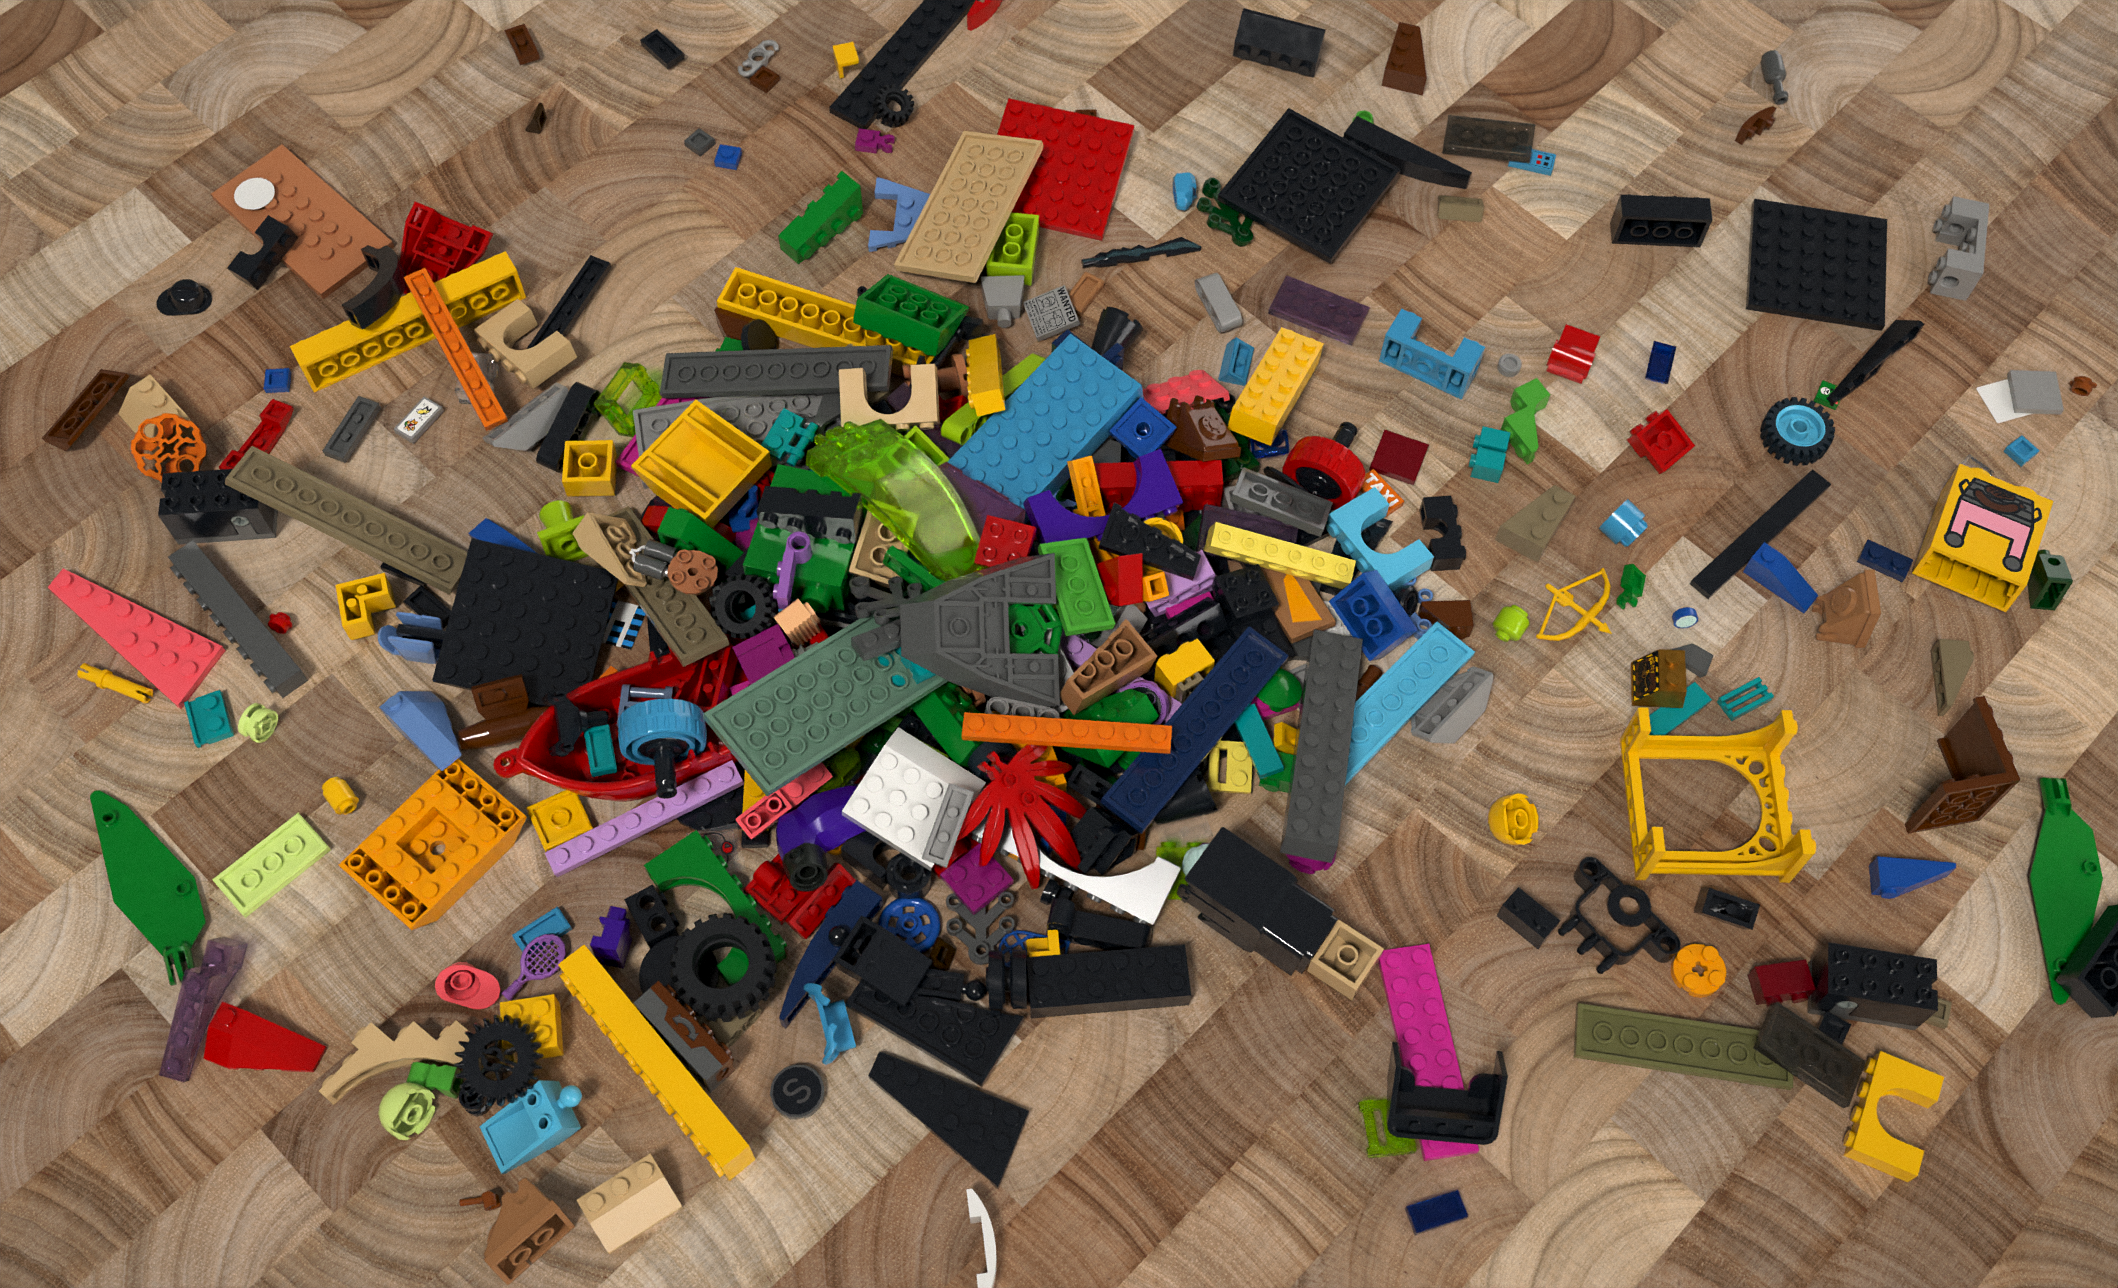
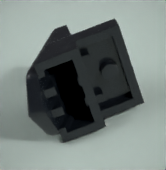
M1097 807L1089 808L1070 833L1076 848L1082 852L1080 856L1082 861L1077 867L1084 873L1096 869L1101 875L1112 871L1117 864L1135 854L1140 832L1124 821H1118Z

